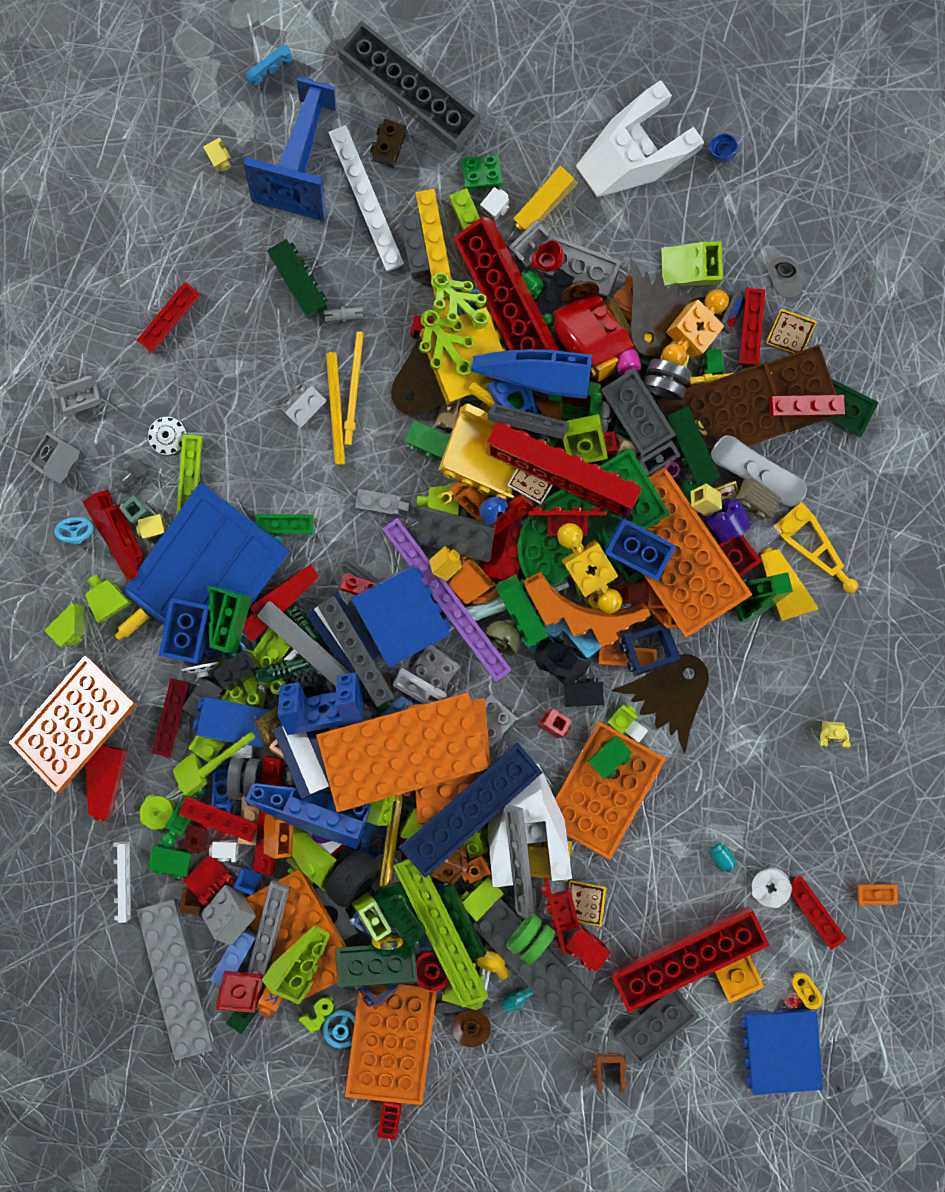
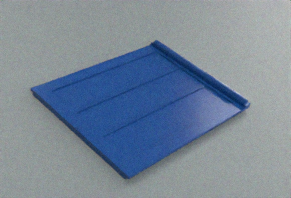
M200 482L138 569V576L130 580L122 593L163 625H165L170 598L210 604V593L208 592L207 585L219 586L252 596L251 606L290 550ZM208 629L203 655L211 660L218 650L210 648Z

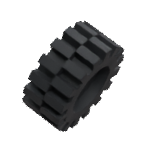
M302 670V673L298 671L296 676L291 675V679L288 678L287 684L299 682L306 697L322 695L324 693L321 677L316 671L308 670L306 672V670Z

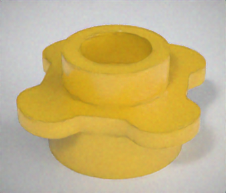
M598 592L584 597V602L588 603L591 609L599 610L597 602H594V599L598 598Z

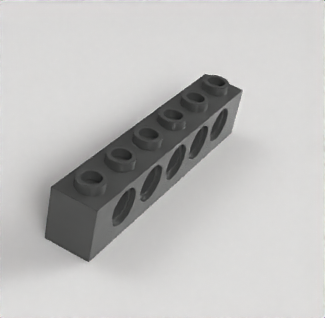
M333 596L319 604V610L375 705L380 708L395 699L396 697L337 598Z

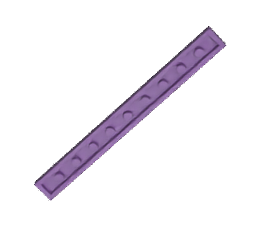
M396 518L382 529L409 566L414 564L415 568L420 567L424 578H422L425 585L429 584L433 591L431 596L435 601H438L445 615L495 682L512 671L445 580L432 573L429 559L400 520Z

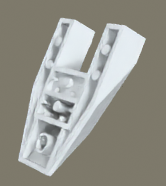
M661 80L645 90L613 117L576 165L577 170L597 198L654 182L701 150L704 141L694 127L660 150H657L641 127V122L667 106L670 102L672 95Z
M542 773L508 804L523 808L527 843L548 842L552 881L572 879L565 820ZM503 808L489 820L487 828L493 887L513 885L505 809Z

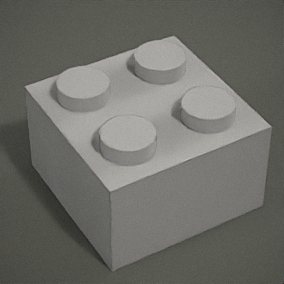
M224 885L201 913L214 939L229 945L236 941L256 917L243 893L227 885Z

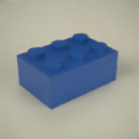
M621 517L603 551L614 559L658 581L676 545Z
M170 598L159 656L192 663L202 662L210 623V610H208L207 604Z

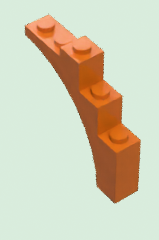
M542 572L524 580L525 587L546 626L556 624L564 617L573 636L583 635L588 632V629L592 628L601 647L614 644L619 639L617 631H624L630 625L636 622H643L651 615L645 602L610 614L602 610L583 607L560 595L548 583Z

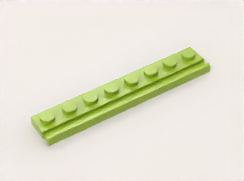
M269 627L253 652L256 653L258 663L264 656L271 657L273 663H276L283 659L291 646ZM269 659L264 661L265 666L269 664ZM252 682L256 694L259 695L261 690L258 686L260 684ZM243 683L238 686L243 690V696L240 699L232 698L230 690H227L221 699L251 706L247 702L248 694ZM238 689L234 691L235 696L239 694ZM255 695L251 698L252 702H254L256 699ZM196 736L188 749L207 762H210L219 755L227 741Z
M409 859L396 863L393 867L420 922L425 926L426 935L462 1008L466 1005L486 1000L488 994L430 875L424 878Z

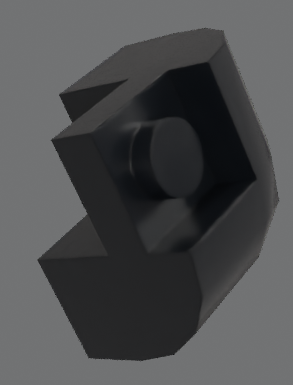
M548 635V637L539 642L536 648L535 662L538 669L549 672L562 684H570L577 681L586 672L591 662L577 648L573 650L564 644V640Z

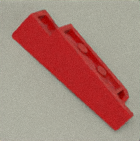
M109 490L92 494L83 501V504L124 576L129 581L138 576L137 570L144 557L124 513L119 508L120 504L113 506Z
M311 564L303 570H299L251 604L250 608L253 613L246 617L243 632L250 641H254L268 627L257 616L266 603L271 601L284 612L319 578Z

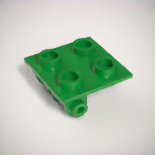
M499 155L461 159L464 186L469 192L478 190V187L482 191V186H485L486 190H488V185L489 189L494 187L499 189L500 186H503Z

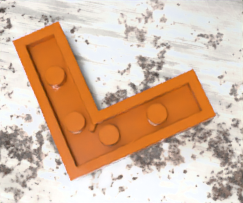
M620 631L616 632L619 639L614 644L603 646L599 650L598 664L627 666L628 659L626 654L622 653L619 646ZM634 648L641 667L657 662V649Z

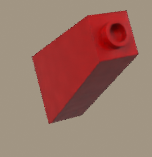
M102 744L86 763L88 815L94 816V820L104 822L105 819L107 820L112 817L128 753L126 749Z

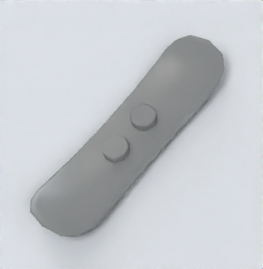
M729 435L721 437L711 451V458L716 464L743 479L754 478L781 497L780 503L789 507L797 506L804 500L807 486L801 478L766 459L735 437Z

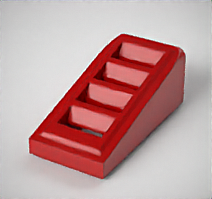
M383 1101L377 1137L397 1140L402 1103ZM386 1107L397 1109V1112L388 1111ZM385 1115L396 1116V1119L387 1118ZM384 1122L395 1123V1126L384 1125L383 1123H384ZM382 1129L394 1130V1134L382 1132Z

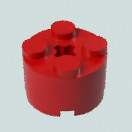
M434 949L419 952L415 957L417 985L428 991H438L444 988L449 979ZM429 966L436 967V971L429 970Z

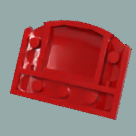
M595 293L554 311V326L560 341L569 352L592 355L591 367L598 366L624 351L634 348L625 327L620 326L604 305V300Z

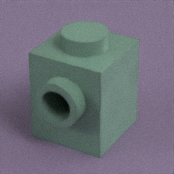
M130 496L119 507L129 521L134 524H138L137 520L143 519L151 513L137 496Z

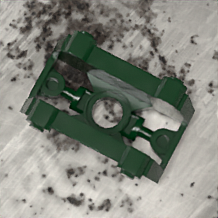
M401 882L388 884L376 890V903L381 906L388 924L396 930L399 937L406 942L408 947L414 945L424 935L425 926L420 922L407 894L404 892Z

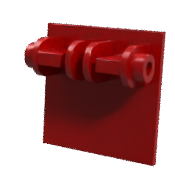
M208 856L182 882L198 897L199 902L207 907L224 885L232 887L236 880L216 858Z

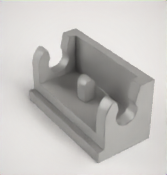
M536 220L509 248L528 268L532 263L531 258L534 252L538 251V246L554 238Z

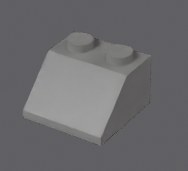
M46 431L27 463L40 473L61 484L68 476L72 464L77 461L80 450Z

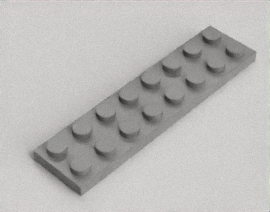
M176 898L138 908L137 913L175 1060L213 1051L214 1046Z

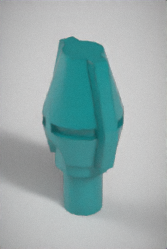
M531 988L523 992L516 990L506 995L500 1001V1004L505 1013L521 1009L525 1005L526 999L533 996L534 993Z

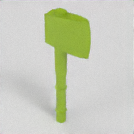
M248 733L203 767L198 755L195 753L184 758L173 769L174 776L179 784V791L186 796H192L207 784L205 776L255 739L254 733Z

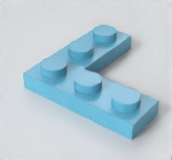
M564 617L553 625L549 624L546 626L544 621L542 622L548 635L556 637L564 631L587 659L602 648L589 630L583 635L573 636ZM539 642L527 647L533 655H535Z

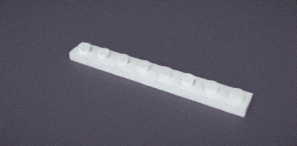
M345 125L330 131V138L386 272L404 266V262L347 126Z

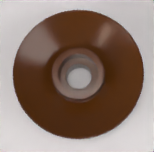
M577 281L563 291L562 300L565 303L571 304L592 293L598 294L600 289L595 282Z
M467 1009L461 1011L453 1020V1036L463 1046L477 1047L483 1044L490 1035V1021L479 1010ZM474 1023L475 1026L470 1028L468 1027V1024Z

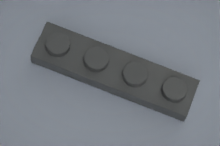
M494 404L488 413V420L495 423H507L517 429H525L533 433L549 435L553 438L563 439L569 427V422Z

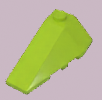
M293 826L292 857L300 870L325 891L326 882L333 872L336 859L303 830Z
M314 925L271 965L262 978L270 993L297 1004L301 1003L312 986L313 982L311 979L314 972H317V962L319 957L323 955L330 936L328 931Z

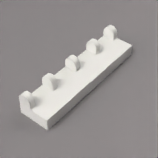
M113 842V846L117 847V859L114 860V864H117L118 878L114 879V883L118 884V898H114V903H118V915L114 916V920H118V923H124L131 919L130 842Z

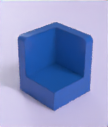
M246 866L243 867L234 888L252 895L256 891L263 873L256 872Z

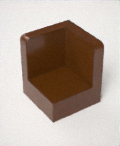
M186 886L182 890L180 913L199 915L203 911V905L199 902L198 897Z

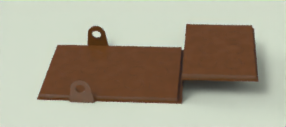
M816 345L702 385L700 383L686 388L683 400L663 398L658 400V404L667 420L668 415L689 406L698 428L707 432L705 436L702 433L701 435L711 456V451L721 437L726 435L733 436L745 445L750 446L835 417H770L769 397L837 394L821 347ZM699 420H700L702 426L704 427V429L699 426V424H698V421H699ZM673 436L672 438H670L673 443H674L673 439H675L676 436ZM678 449L680 457H677L680 468L684 469L685 466L681 459L684 454L681 449Z

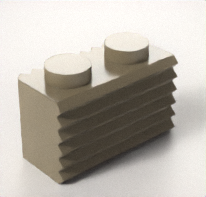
M754 478L744 479L735 500H739L744 509L752 511L756 518L764 520L774 516L781 497Z

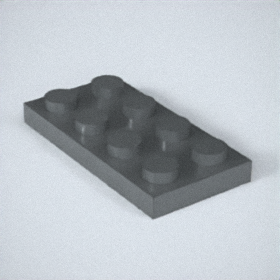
M635 368L601 389L642 456L676 435Z
M422 506L419 513L416 543L437 549H442L446 546L451 550L457 551L459 555L489 562L496 525H485L482 521Z
M677 989L656 999L614 1035L637 1064L642 1066L700 1016Z

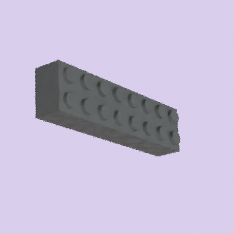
M362 20L337 49L339 59L454 151L458 152L480 125L481 115Z
M503 897L499 898L478 921H472L475 929L578 1040L581 1039L607 1014L606 1008L548 946L537 960L529 966L520 959L521 952L514 954L506 947L509 939L524 920L517 915L516 911Z

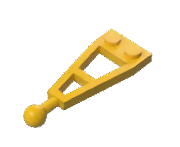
M802 502L772 527L785 543L830 577L836 575L843 583V589L846 593L853 594L858 590V582L855 579H849L841 570L844 567L842 561L815 516ZM808 521L822 542V545L812 554L791 538ZM825 550H827L836 565L832 569L817 558Z

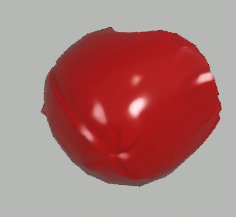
M552 239L539 245L538 251L534 252L531 258V264L533 267L545 272L559 269L564 263V252L560 243Z

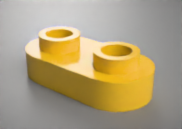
M795 973L791 978L793 989L807 1008L818 1009L823 1002L821 993L806 973ZM799 979H803V983L801 985H798L797 983ZM810 995H814V999L812 1001L808 1000Z

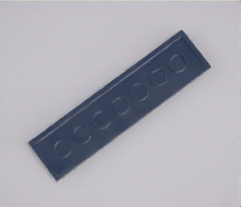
M515 743L488 769L481 773L399 846L400 850L422 876L426 878L543 772L520 744Z

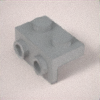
M92 376L83 377L55 388L61 400L63 413L66 416L102 404L98 385Z
M308 382L300 384L295 390L296 393L292 397L285 399L280 408L299 428L326 402L324 397Z

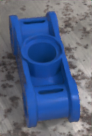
M222 763L212 771L213 793L211 806L233 814V800H229L227 792L222 794L219 791L220 784H224L227 787L230 763Z

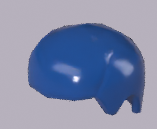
M721 133L715 136L709 145L711 156L718 162L726 163L731 161L738 151L737 140L728 133Z
M498 496L486 499L479 508L484 524L489 525L496 522L497 513H505L508 504L504 498Z

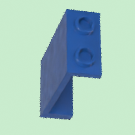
M204 695L202 700H198L196 711H199L198 719L194 718L192 730H195L196 736L236 743L242 737L252 732L255 735V739L249 742L248 745L260 748L266 747V742L264 741H267L268 735L265 737L261 735L269 733L270 716L273 715L271 708L244 705L209 698ZM265 716H266V719H268V720H265V722H263V724H267V725H266V726H264V725L261 726V729L258 728V726L260 727L259 722H260V723L262 722L260 719L263 720V719H265Z

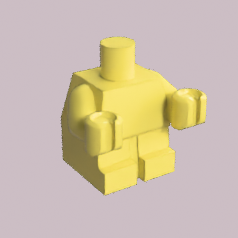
M822 721L820 746L824 745L827 747L828 741L832 739V741L842 742L841 746L843 748H850L849 733L845 729L844 723Z

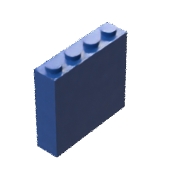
M414 564L352 597L356 609L388 667L451 635L449 629L452 627L448 619L442 618L440 614L443 611L438 601H433L431 597L433 591L429 584L425 585L422 578H424L420 567L415 568Z
M797 1007L792 1009L743 1011L744 1018H741L742 1030H745V1037L742 1038L743 1048L747 1052V1057H744L745 1069H748V1076L745 1077L747 1089H750L753 1095L823 1090L818 1018L815 1009Z

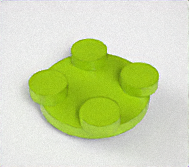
M148 795L140 808V822L150 829L166 830L165 825L174 812L175 801L163 796Z

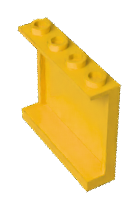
M487 307L475 310L476 312L483 311L489 317L486 327L482 329L475 328L472 324V319L467 314L461 315L458 318L463 323V329L459 333L453 332L451 328L440 326L445 333L462 337L471 336L474 339V345L470 349H465L460 344L451 343L460 357L468 360L471 365L473 356L506 351L500 344V333L497 329L495 330L493 325L494 318L488 312ZM456 324L454 328L460 329V325ZM423 328V329L421 330V332H420V336H421V339H422V340H423V335H424V330H425V328ZM433 330L430 339L431 349L427 353L430 361L434 356L437 336ZM465 340V344L471 345V341ZM424 344V347L427 350L429 347L427 344ZM444 347L441 357L442 365L437 370L433 369L447 406L455 403L456 400L473 395L468 391V387L472 382H476L486 389L488 384L496 380L495 378L470 372L469 375L464 377L459 376L455 370L456 364ZM433 361L435 366H439V361ZM460 366V371L466 372V368Z
M467 403L459 410L438 471L444 473L443 475L447 478L460 480L462 485L477 488L478 492L482 494L502 497L506 501L514 499V495H511L513 489L507 485L517 468L486 454L487 441L496 423L488 420L487 412ZM513 427V429L518 432L523 431L522 429H517Z

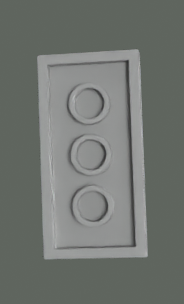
M551 235L554 240L560 243L564 252V263L560 269L575 277L571 285L577 281L595 282L600 289L597 295L608 298L622 261ZM537 269V272L552 278L557 271L545 272Z

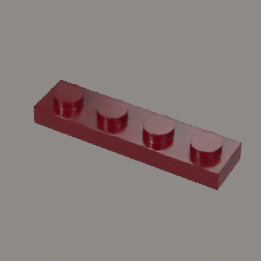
M170 678L152 750L153 754L172 757L184 711L182 708L186 703L191 682Z

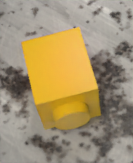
M446 546L429 560L432 573L445 581L462 568L458 552Z

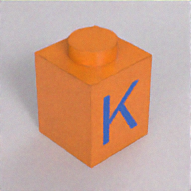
M266 987L256 1010L262 1016L273 1018L282 997L270 993Z

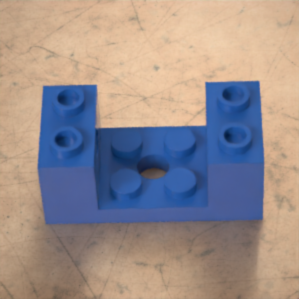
M356 672L337 675L336 692L311 697L305 696L299 682L280 685L278 717L287 735L363 722L364 691Z

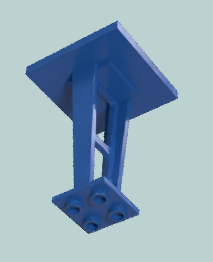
M298 77L299 101L303 102L279 166L246 157L244 169L252 202L325 221L327 214L323 178L305 172L322 107L336 111L335 87L328 83H319L309 78Z

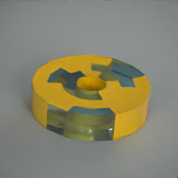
M391 928L392 932L377 942L372 939V945L382 950H393L402 945L403 939L399 937L395 929Z

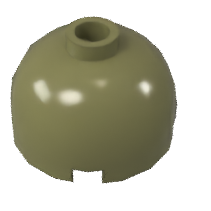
M511 620L494 621L484 632L490 642L498 647L496 649L498 652L509 656L516 655L522 642V636L516 627V623Z

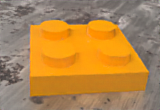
M750 955L715 971L729 1003L764 987Z

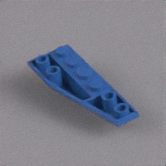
M537 349L492 352L473 356L471 372L546 394L587 399L592 355Z
M252 783L245 798L246 803L273 817L317 836L357 849L371 808L370 804H365L336 812L331 792L324 791L301 800L297 788Z

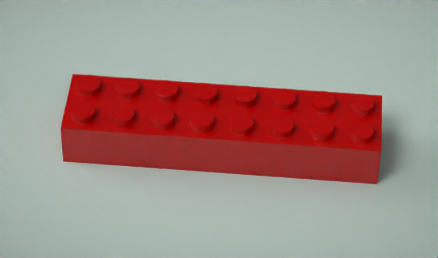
M481 217L453 237L480 293L484 294L487 298L486 305L509 350L537 349L560 351L493 219Z
M497 422L487 441V455L626 519L629 518L642 489L632 480H623L617 473H608L597 464L590 465L584 462L583 458L566 454V451L562 448H553L542 439H533L527 432H518L507 423L501 424Z
M747 906L609 972L627 1011L630 1012L770 945L754 911Z

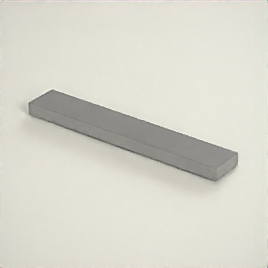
M271 601L266 603L257 615L335 686L337 675L350 673Z
M508 804L504 806L516 913L527 918L530 914H535L524 813L523 808Z
M273 880L270 882L247 973L262 974L264 977L269 970L290 886ZM263 981L259 995H261L264 990L265 984L263 983Z

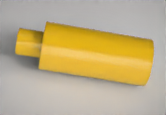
M140 607L118 627L119 631L115 634V637L118 640H121L124 636L128 638L150 618V615Z

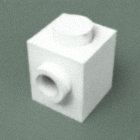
M494 187L480 204V211L495 222L500 215L504 216L510 208L508 206L509 198L507 193L502 189L498 190Z

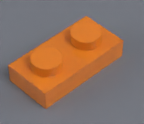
M857 884V904L898 905V885Z

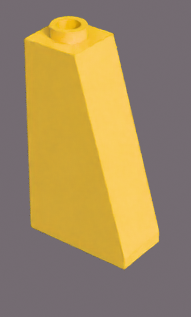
M560 165L513 218L517 222L515 226L524 233L536 220L541 223L579 182Z
M772 547L761 550L762 554L758 556L762 561L759 565L763 578L788 572L793 592L773 606L777 621H783L818 610V606L780 550L773 551Z

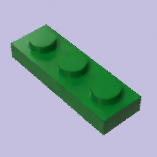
M256 514V524L269 534H314V515Z

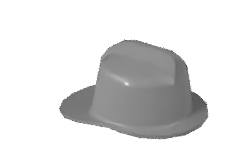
M783 254L770 261L768 272L777 292L787 298L799 295L803 290L804 281L797 260L792 256Z

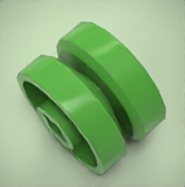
M534 913L530 914L520 924L506 945L514 954L521 952L520 959L528 966L536 961L544 952L555 935V931L547 924L541 926L542 920Z

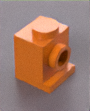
M483 855L467 860V870L462 875L464 881L469 880L471 884L491 874V870ZM474 867L478 869L476 874L471 873V869Z

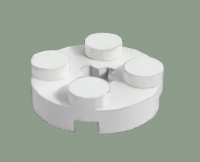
M768 868L761 870L754 877L752 895L759 903L766 907L779 908L789 899L792 886L788 876L782 870ZM775 884L774 888L777 891L770 892L767 885Z

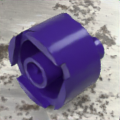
M728 499L721 500V510L709 516H704L719 542L730 541L729 537L731 536L737 538L751 526L749 522L751 519L739 500L729 501Z

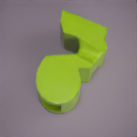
M329 995L321 996L314 1005L317 1016L312 1017L310 1013H303L299 1016L298 1020L311 1033L320 1030L326 1015L333 1011L334 999Z

